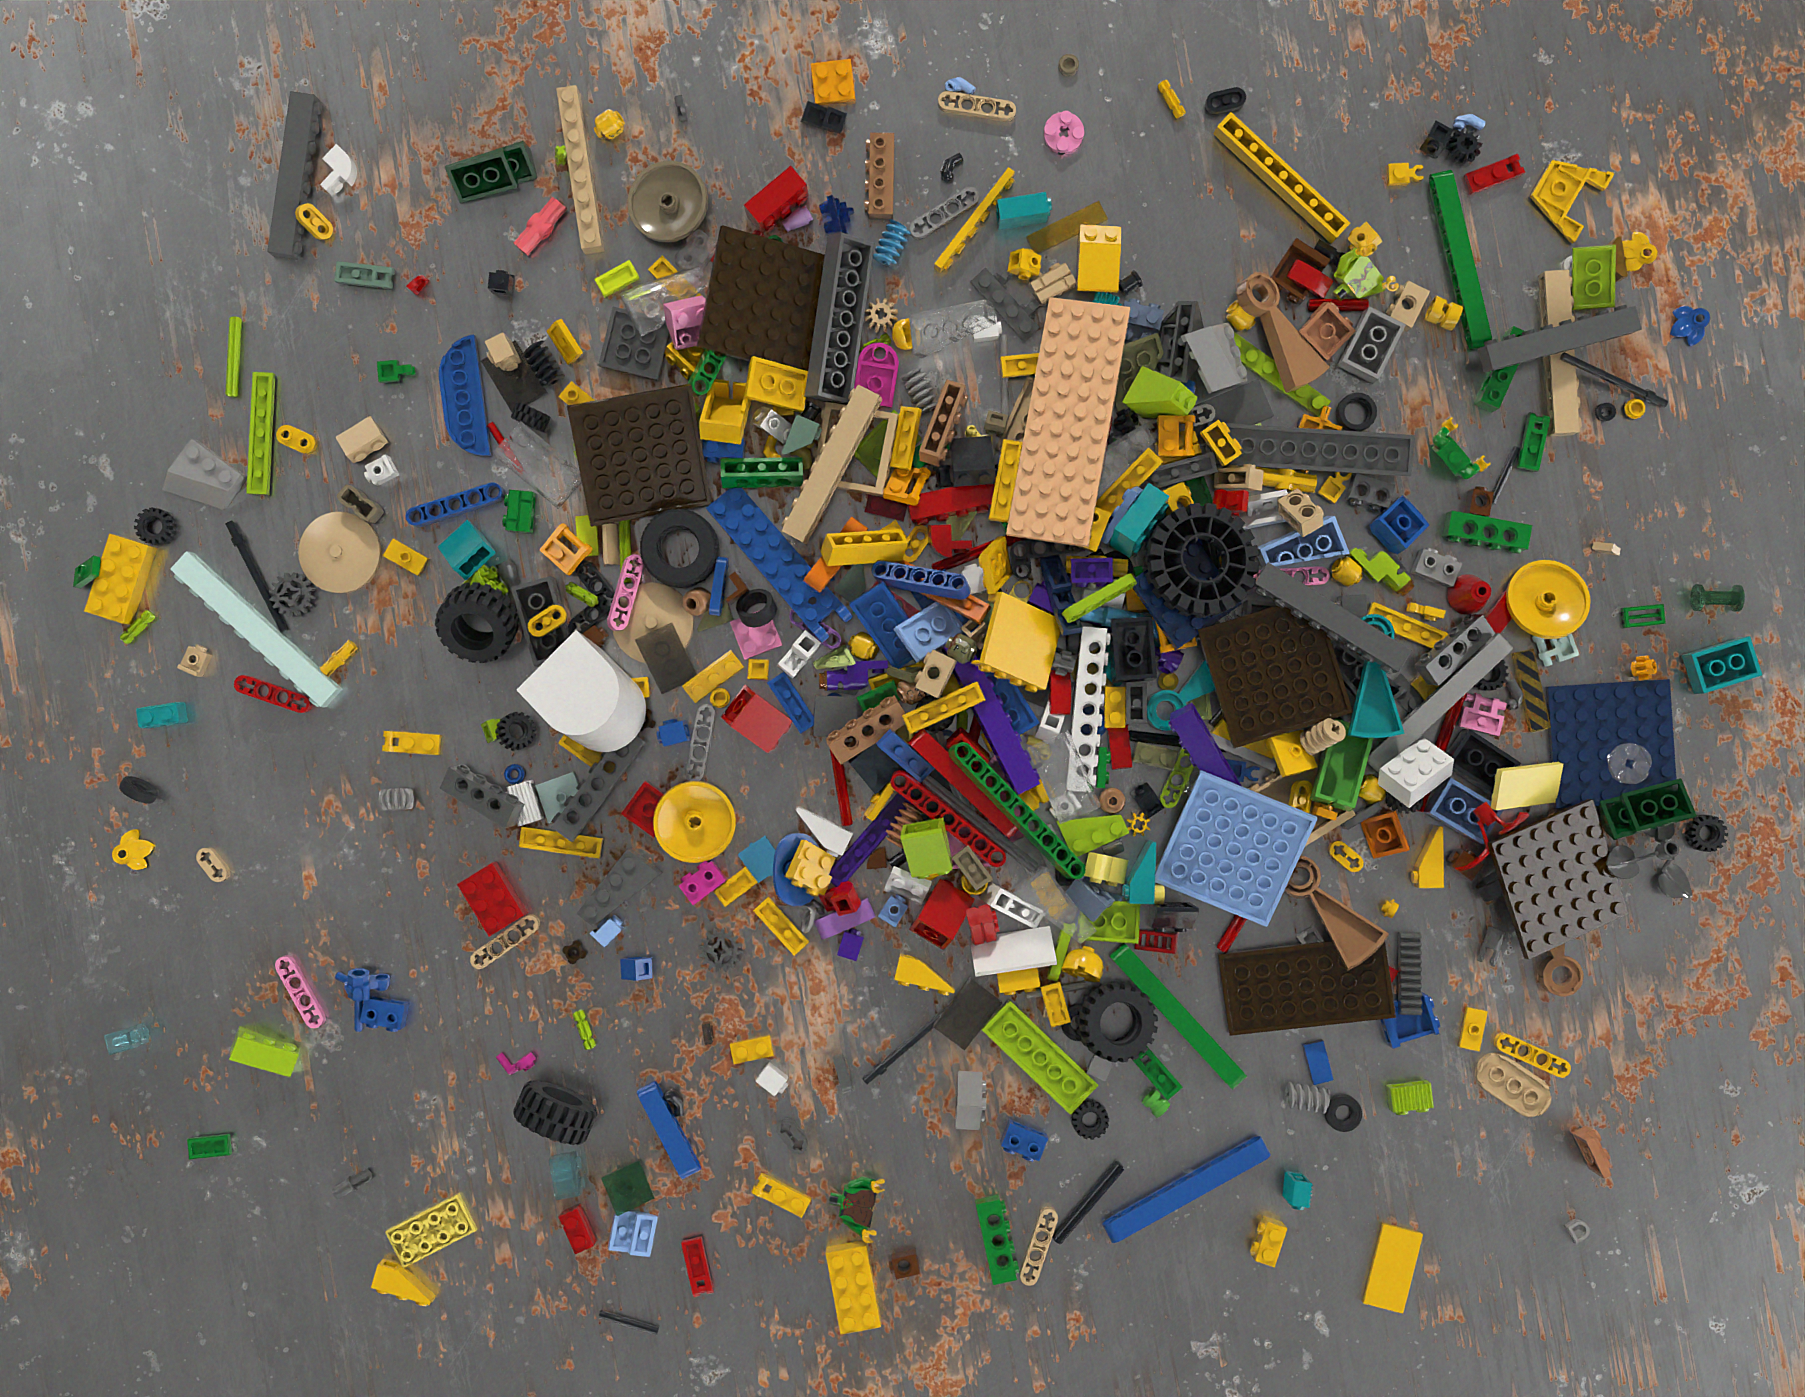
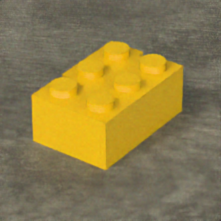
M714 380L707 392L699 421L700 439L741 445L752 399L744 398L746 383L733 382V399H730L729 381Z

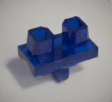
M833 195L827 196V201L819 205L821 214L823 216L831 214L832 218L831 221L824 223L825 232L829 235L840 232L848 234L845 223L851 222L849 216L854 214V209L852 207L847 208L846 202L840 203L839 198H834Z

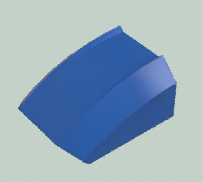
M1401 495L1370 524L1371 533L1388 549V552L1398 555L1407 549L1430 524L1405 496Z

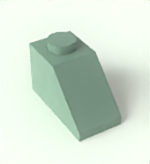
M796 414L782 453L787 455L812 444L814 440L818 441L822 429L819 428L820 424Z
M854 564L834 589L836 593L849 603L866 591L863 564Z

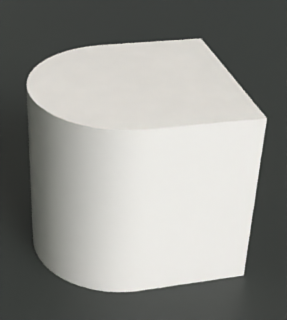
M577 630L517 689L522 697L552 728L584 747L597 752H611L626 746L640 732L645 720L646 704L639 686L604 650Z

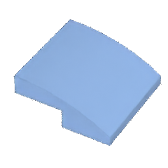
M615 1207L608 1250L650 1257L658 1216Z

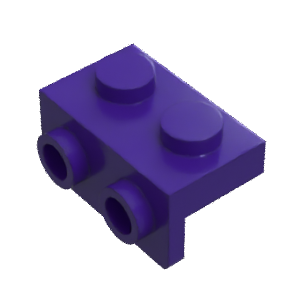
M1113 558L1071 559V584H1076V588L1088 587V584L1096 583V587H1105L1113 582Z

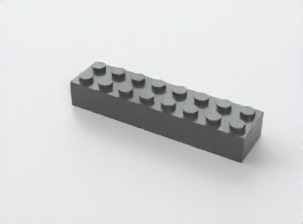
M842 232L831 234L827 237L804 397L846 405L850 401L848 397L854 388L875 245L873 242Z

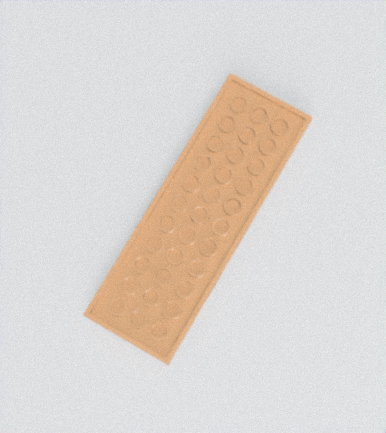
M1049 298L1007 526V536L1089 547L1130 317V307Z

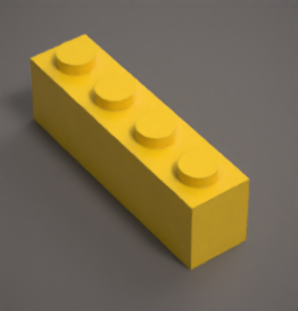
M901 529L826 534L820 552L827 566L866 564L878 561L894 562L902 561L908 542Z

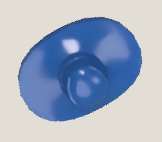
M804 833L786 835L780 840L774 855V889L779 900L790 906H803L811 902L815 897L806 893V888H798L792 885V880L785 877L801 840H807L819 848L818 843L811 836Z

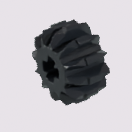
M1463 128L1461 132L1456 130L1453 136H1450L1448 140L1450 144L1446 146V149L1451 151L1448 157H1455L1454 163H1457L1459 160H1461L1462 165L1466 164L1467 161L1473 162L1475 156L1480 155L1481 151L1479 148L1482 147L1483 143L1477 142L1480 139V135L1474 136V130L1468 133L1467 128Z

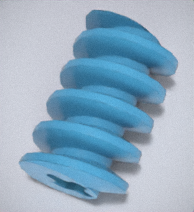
M889 219L891 224L886 225L887 231L882 233L884 239L879 240L880 246H876V253L873 254L874 260L886 266L897 263L893 256L900 257L896 250L904 249L900 241L907 242L903 235L911 234L904 225L892 219Z

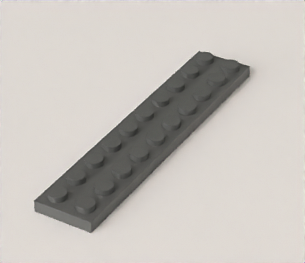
M1208 422L1207 427L1213 424V422ZM1225 423L1230 430L1228 433L1232 439L1235 438L1242 447L1240 449L1242 454L1227 465L1243 466L1244 464L1256 465V467L1408 477L1412 475L1415 435ZM1207 443L1205 447V454L1212 452ZM1214 455L1216 464L1221 465L1216 456Z

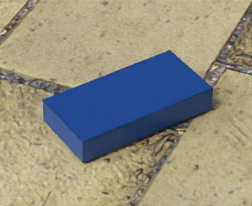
M1318 1040L1302 1044L1312 1084L1317 1085L1333 1081L1324 1041Z

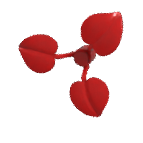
M1487 802L1482 803L1473 812L1479 819L1476 823L1480 827L1486 848L1472 862L1455 869L1457 871L1471 869L1490 854L1487 844L1489 841L1483 824L1489 826L1495 821L1504 828L1498 832L1502 836L1521 825L1529 817V814L1527 812H1518L1513 822L1505 823L1497 816Z

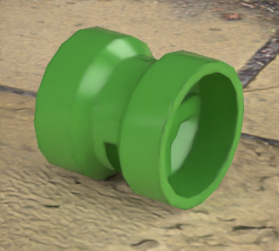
M1157 1089L1150 1091L1141 1102L1146 1108L1151 1109V1113L1156 1118L1163 1115L1170 1107V1103L1166 1099L1160 1098V1093Z

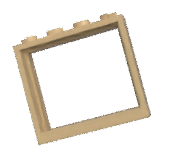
M826 402V406L822 408L821 419H823L822 427H819L822 429L819 437L818 447H815L813 452V459L818 462L821 456L820 450L823 444H827L833 411L840 412L847 405ZM877 410L873 417L888 420L876 487L840 481L836 489L883 497L891 470L890 461L899 419L898 414Z

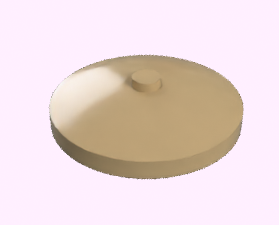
M331 512L318 517L305 529L299 543L298 555L304 574L314 585L333 593H349L364 587L375 576L381 563L382 548L376 531L367 521L351 513Z
M651 582L638 585L627 626L623 630L613 631L614 638L622 651L631 658L648 664L664 663L677 657L687 647L694 629L693 615L687 613L682 604L683 595L674 588L661 583ZM621 597L619 599V606L626 608L628 605L627 599ZM619 616L613 619L616 622V626L622 623L619 621Z

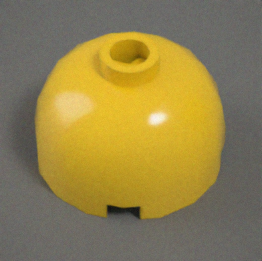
M1083 946L1082 949L1071 950L1066 955L1062 971L1074 978H1077V976L1085 978L1084 981L1100 982L1104 966L1103 961L1099 955L1094 953L1093 948Z

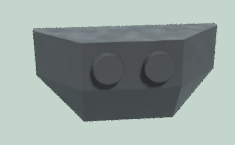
M1178 301L1174 305L1175 307L1162 320L1159 330V338L1164 353L1156 366L1161 374L1181 383H1187L1198 368V362L1195 359H1191L1189 354L1191 348L1188 342H1183L1181 338L1182 335L1204 328L1197 301Z

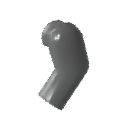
M1512 679L1506 683L1511 692L1510 699L1506 701V707L1509 710L1518 709L1521 706L1524 695L1516 680Z

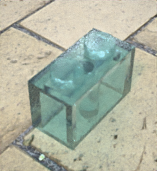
M143 1022L106 1034L104 1038L109 1055H113L148 1043L150 1034Z
M576 1151L552 1155L548 1161L555 1199L561 1200L580 1196L583 1189H585V1179L581 1177L579 1170L582 1168L580 1156L577 1157Z

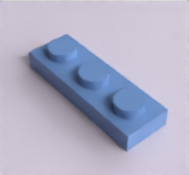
M1136 486L1126 490L1122 496L1123 503L1115 508L1112 513V521L1106 525L1101 538L1102 542L1105 544L1110 543L1114 528L1143 489Z

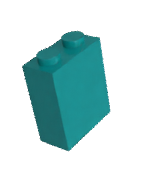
M1046 192L997 199L995 212L998 230L1046 223L1052 210L1051 198H1047Z
M468 519L438 546V549L452 569L464 580L470 578L496 553L483 534Z

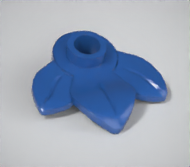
M1681 306L1675 309L1672 313L1678 320L1672 326L1670 335L1675 337L1687 336L1689 346L1700 342L1705 335V327L1710 322L1709 312L1703 308L1692 309L1688 306ZM1697 315L1703 316L1702 322L1696 321Z

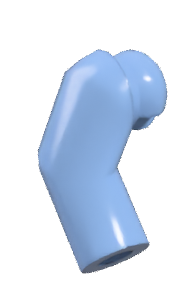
M961 77L950 79L945 83V89L951 92L963 91L966 94L973 95L976 87Z
M1467 114L1455 118L1453 127L1455 130L1461 131L1465 125H1471L1478 130H1482L1486 122L1473 114Z

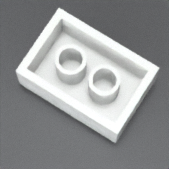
M1422 736L1380 768L1378 785L1410 808L1452 775L1454 759Z

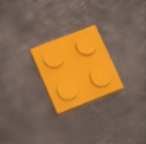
M851 59L811 63L815 104L828 105L856 101Z

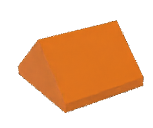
M1386 810L1370 816L1361 822L1373 859L1410 850L1396 811Z

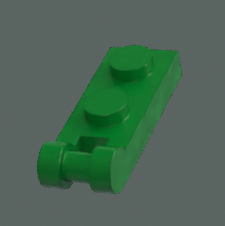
M1531 412L1527 414L1517 468L1534 472L1539 471L1550 416L1543 415L1540 417L1536 416V413ZM1538 424L1540 429H1535L1534 425Z
M1146 1046L1148 1050L1144 1054L1140 1052L1138 1054L1139 1058L1133 1060V1062L1168 1101L1183 1087L1149 1047ZM1147 1055L1150 1060L1144 1064L1141 1059Z

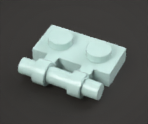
M1572 634L1558 639H1549L1553 648L1551 650L1547 649L1544 638L1532 636L1533 642H1536L1540 652L1538 654L1539 659L1543 661L1545 667L1553 664L1551 656L1555 655L1557 662H1561L1579 655Z

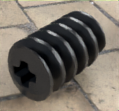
M541 340L530 345L524 351L523 356L528 359L527 363L529 365H533L531 370L537 372L535 376L537 379H541L540 385L551 386L561 381L565 375L557 374L561 368H553L557 361H549L553 355L552 353L545 354L549 348L548 346L541 347L545 342Z

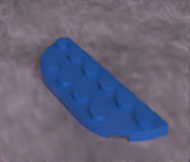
M473 334L454 342L445 356L443 355L440 363L439 384L444 422L450 437L462 449L478 456H491L476 336Z

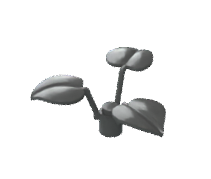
M1674 823L1644 832L1648 837H1655V842L1661 843L1656 846L1653 853L1635 858L1633 850L1625 845L1616 846L1609 852L1606 862L1607 869L1612 875L1620 879H1631L1639 873L1637 861L1657 856L1661 860L1667 859L1661 868L1663 873L1658 876L1659 889L1664 895L1671 898L1692 897L1691 886L1685 872L1678 865L1670 864L1675 859V856L1679 854L1678 844L1670 840L1675 833Z

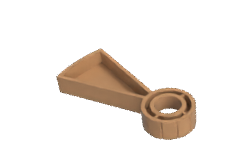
M1256 272L1238 285L1236 293L1238 303L1242 309L1249 315L1260 317L1285 392L1295 391L1321 376L1329 366L1276 307L1279 303L1280 293L1275 281L1267 274ZM1252 289L1258 291L1262 298V302H1259L1255 299L1252 293Z
M1300 856L1294 870L1297 868L1305 869L1310 874V880L1307 884L1298 886L1289 879L1284 892L1296 899L1310 897L1347 970H1350L1361 964L1380 948L1389 936V933L1319 888L1321 881L1319 867L1312 859Z
M1565 943L1546 951L1548 957L1541 962L1538 968V980L1541 986L1546 991L1557 996L1573 995L1580 989L1583 983L1584 974L1581 965L1575 959L1564 955ZM1558 966H1564L1568 972L1566 981L1561 984H1556L1552 979V972Z

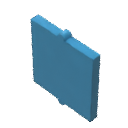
M766 835L755 843H750L749 847L737 854L758 883L768 876H773V861L776 850Z

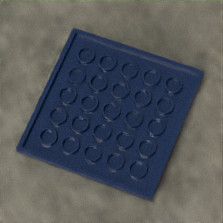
M1670 679L1545 687L1547 717L1549 721L1550 762H1560L1563 764L1556 803H1553L1554 808H1568L1587 799H1593L1594 805L1599 806L1600 801L1618 797L1622 793L1677 779Z

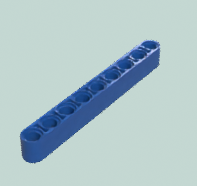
M1256 1136L1105 1220L1102 1225L1111 1242L1117 1243L1265 1161L1271 1154L1262 1137Z

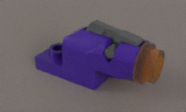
M888 660L855 661L856 664L848 665L847 670L841 668L819 673V689L834 693L856 695L859 690L868 686V670H872V673H884V669L888 668Z

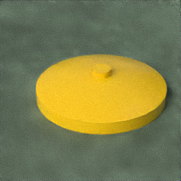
M1538 560L1524 565L1511 578L1506 590V604L1511 617L1524 631L1539 638L1558 639L1572 634L1586 620L1590 610V594L1582 577L1571 567L1557 561Z
M688 781L672 787L659 800L653 817L655 836L663 850L673 858L689 863L708 861L722 853L732 840L736 826L735 812L728 797L719 788L702 781Z

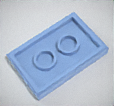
M934 602L894 628V631L917 663L923 660L928 652L931 653L932 650L937 651L946 645L949 637H954L958 633H964L961 629L963 625L955 613L938 602Z

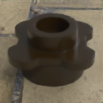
M646 709V721L643 723L640 732L644 731L645 728H653L656 725V722L652 719V711L650 709Z
M578 940L573 941V944L570 946H564L562 949L570 964H575L580 958L584 959L587 955L586 951L581 947V942Z

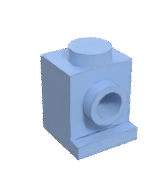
M613 915L608 920L604 918L597 925L599 930L595 928L589 934L605 948L624 928L621 925L623 922L616 915Z

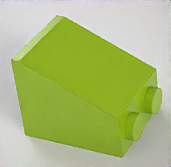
M1142 366L1122 402L1141 418H1157L1159 415H1188L1195 406L1198 397L1180 381Z
M944 818L903 825L900 837L912 878L924 879L929 877V874L935 873L945 875L953 870V861Z

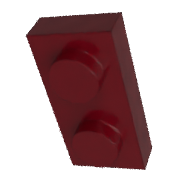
M868 494L864 513L904 522L908 504Z

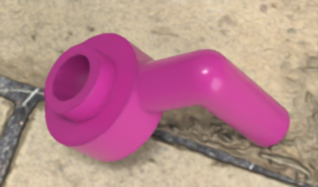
M503 1052L496 1056V1059L509 1075H513L522 1069L526 1072L535 1065L533 1061L536 1059L532 1052H529L515 1064L511 1065Z

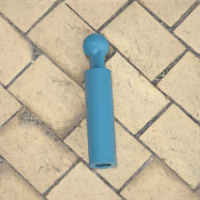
M1106 606L1098 607L1079 619L1083 622L1101 623L1102 626L1110 628L1111 619L1151 616ZM1152 620L1154 638L1159 639L1155 620Z

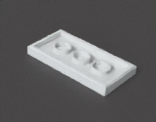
M1050 926L996 934V941L988 943L985 941L984 944L974 945L972 938H969L975 977L1057 965Z

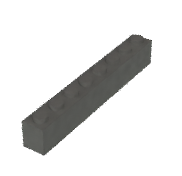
M290 91L267 252L273 257L298 260V255L302 252V243L300 241L301 234H304L305 228L296 219L295 211L299 205L307 203V194L310 193L311 189L309 178L310 174L313 173L312 157L316 153L315 136L319 132L318 115L322 112V104L314 94Z
M1622 305L1614 308V312L1609 313L1607 309L1595 313V317L1590 318V314L1578 317L1576 322H1572L1569 319L1559 322L1557 327H1553V324L1541 327V331L1538 332L1531 329L1522 332V336L1519 337L1512 334L1503 337V341L1497 342V339L1484 342V347L1477 349L1483 372L1498 370L1640 331L1642 328L1636 306L1627 308V305Z
M1269 562L1263 567L1256 578L1253 587L1256 588L1255 592L1259 595L1271 597L1274 599L1273 603L1281 608L1285 606L1292 610L1290 612L1292 615L1299 619L1305 618L1309 621L1308 624L1317 630L1323 629L1327 632L1326 635L1335 641L1339 639L1344 642V646L1353 652L1357 650L1363 654L1362 658L1371 663H1378L1381 665L1380 669L1388 674L1399 672L1412 651Z

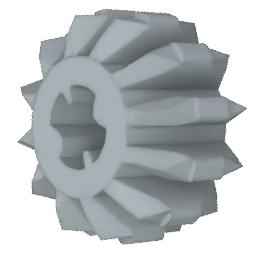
M384 789L379 792L378 803L381 810H407L413 807L414 796L411 789Z

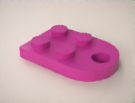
M873 343L866 346L858 358L854 388L856 389L857 385H860L880 395L883 400L879 406L892 408L899 365L896 352L887 344ZM880 347L885 350L886 355L883 359H877L874 356L876 348Z

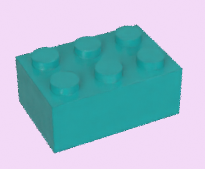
M1148 483L1114 528L1109 545L1128 558L1133 553L1138 554L1144 545L1143 541L1145 538H1150L1155 525L1160 523L1166 516L1165 512L1169 507L1167 504L1169 495Z
M1750 636L1738 637L1681 655L1694 694L1708 693L1762 676Z

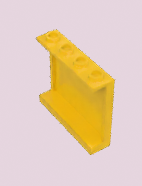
M1004 592L989 594L987 601L994 603L980 660H972L971 664L978 666L980 671L994 673L996 678L1010 680V684L1025 686V690L1029 692L1046 690L1061 632L1055 616Z

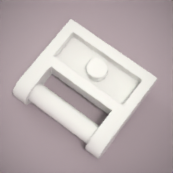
M894 866L883 891L899 894L915 901V904L921 906L932 881L925 878H912L910 872Z

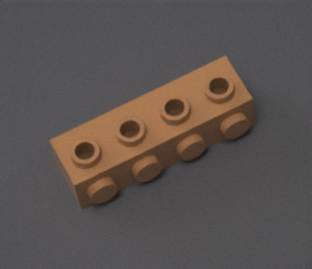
M870 133V139H866V152H870V158L865 161V172H869V180H865V192H869V200H865V212H868L869 219H893L894 133Z
M946 379L919 450L920 461L938 467L941 460L945 461L948 449H946L948 442L952 443L955 434L953 428L955 424H959L962 413L959 412L961 407L966 406L968 400L966 385Z

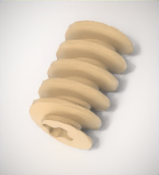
M1327 718L1303 731L1300 735V741L1308 754L1315 755L1342 741L1345 738L1346 730L1341 722Z

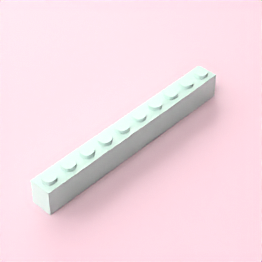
M186 551L170 570L175 573L174 578L182 584L186 583L190 587L189 591L198 598L200 596L205 601L204 605L208 609L219 613V619L227 625L231 624L235 628L234 632L242 639L245 637L250 642L248 645L256 652L260 651L265 656L264 660L267 663L277 666L280 669V675L287 680L290 678L295 683L293 686L299 692H305L310 697L309 701L316 707H327L343 690L331 677L323 674L308 656L285 635L280 633L273 624L195 553Z

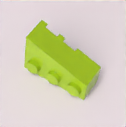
M1121 814L1055 820L1066 846L1077 857L1129 834Z
M239 1026L230 1049L229 1060L291 1077L299 1056V1049L292 1043H283Z

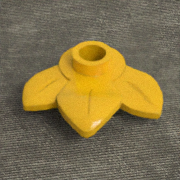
M1633 232L1631 240L1622 241L1627 271H1637L1643 264H1650L1657 258V248L1650 244L1648 237L1641 232ZM1648 250L1651 252V255L1645 256L1643 252Z
M133 829L121 837L120 845H117L112 851V858L118 864H126L133 870H141L147 867L144 857L152 852L155 845L146 840H139V830ZM122 850L126 851L124 858L119 857V852Z

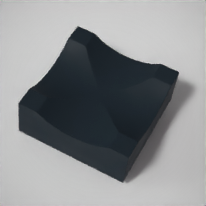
M876 743L848 760L874 794L878 793L891 781L895 771H905L904 768L881 750Z

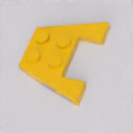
M1552 160L1546 167L1530 198L1565 238L1573 244L1584 228L1582 224L1566 216L1585 182L1603 192L1610 183L1614 173L1597 171L1594 168L1577 167L1578 165Z

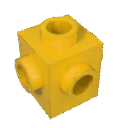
M1367 221L1360 227L1354 228L1347 238L1350 243L1348 246L1350 250L1353 248L1358 249L1359 242L1366 241L1367 247L1371 246L1372 248L1371 254L1376 251L1377 246L1382 242L1378 233Z
M1028 248L1010 252L1007 272L1017 275L1022 280H1029L1033 276H1038L1041 269L1042 256Z

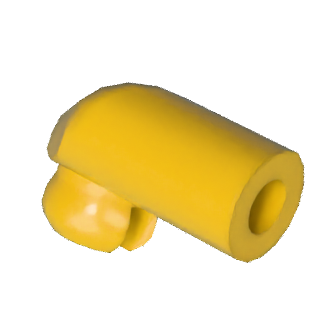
M772 435L767 437L763 454L765 458H780L781 456L775 450L777 439Z

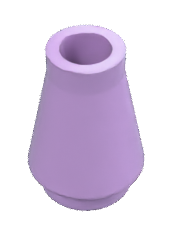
M806 205L803 207L799 206L782 221V224L787 232L810 224L813 217Z

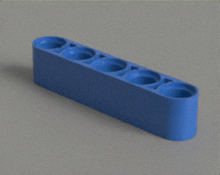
M487 483L408 509L405 517L409 524L415 527H424L500 503L504 500L506 491L497 483ZM498 488V496L492 498L490 495L491 490ZM474 494H478L480 498L476 504L471 502ZM455 500L460 502V507L457 510L452 509V503ZM436 506H439L440 514L434 516L432 511ZM420 512L421 519L418 522H414L413 516L415 513Z
M878 561L871 568L877 583L879 584L884 581L891 588L954 599H965L971 593V588L966 578L961 574L887 561Z
M654 1081L637 1090L638 1098L680 1178L683 1180L700 1171L701 1165L676 1116H674L669 1103L664 1100V1093L659 1084Z

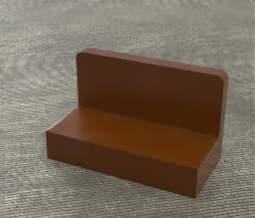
M736 572L728 576L738 589L725 599L730 605L738 601L743 594L750 591Z

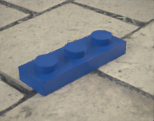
M785 672L767 682L800 734L813 726V714Z
M891 729L876 743L881 750L920 783L935 769Z

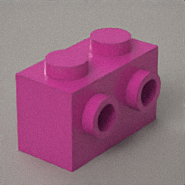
M714 860L709 863L708 861L702 862L697 866L699 871L693 875L689 872L680 879L682 883L679 885V888L692 905L696 904L727 880Z

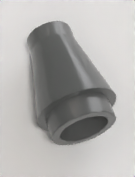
M511 559L496 565V572L509 591L511 587L520 585L515 563H512Z

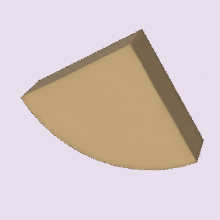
M1593 542L1592 549L1595 551L1619 556L1621 550L1613 543Z

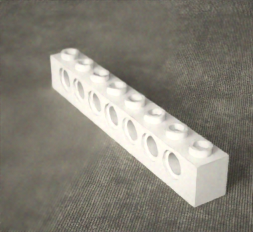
M1083 626L1080 635L1066 790L1091 792V788L1096 785V775H1093V768L1098 765V755H1095V748L1100 745V735L1097 734V727L1102 725V714H1099V707L1104 704V694H1101V687L1106 684V674L1103 673V667L1108 664V653H1105V647L1110 644V633H1107V628ZM1093 642H1097L1100 645V650L1095 654L1089 651V645ZM1090 663H1096L1098 666V670L1094 674L1087 672V666ZM1088 683H1093L1096 686L1093 694L1085 692V686ZM1090 703L1094 706V711L1091 714L1083 713V706ZM1084 724L1092 726V731L1087 735L1081 733V727ZM1083 744H1087L1090 747V751L1086 755L1079 753V747ZM1079 765H1086L1088 771L1084 775H1079L1077 767Z

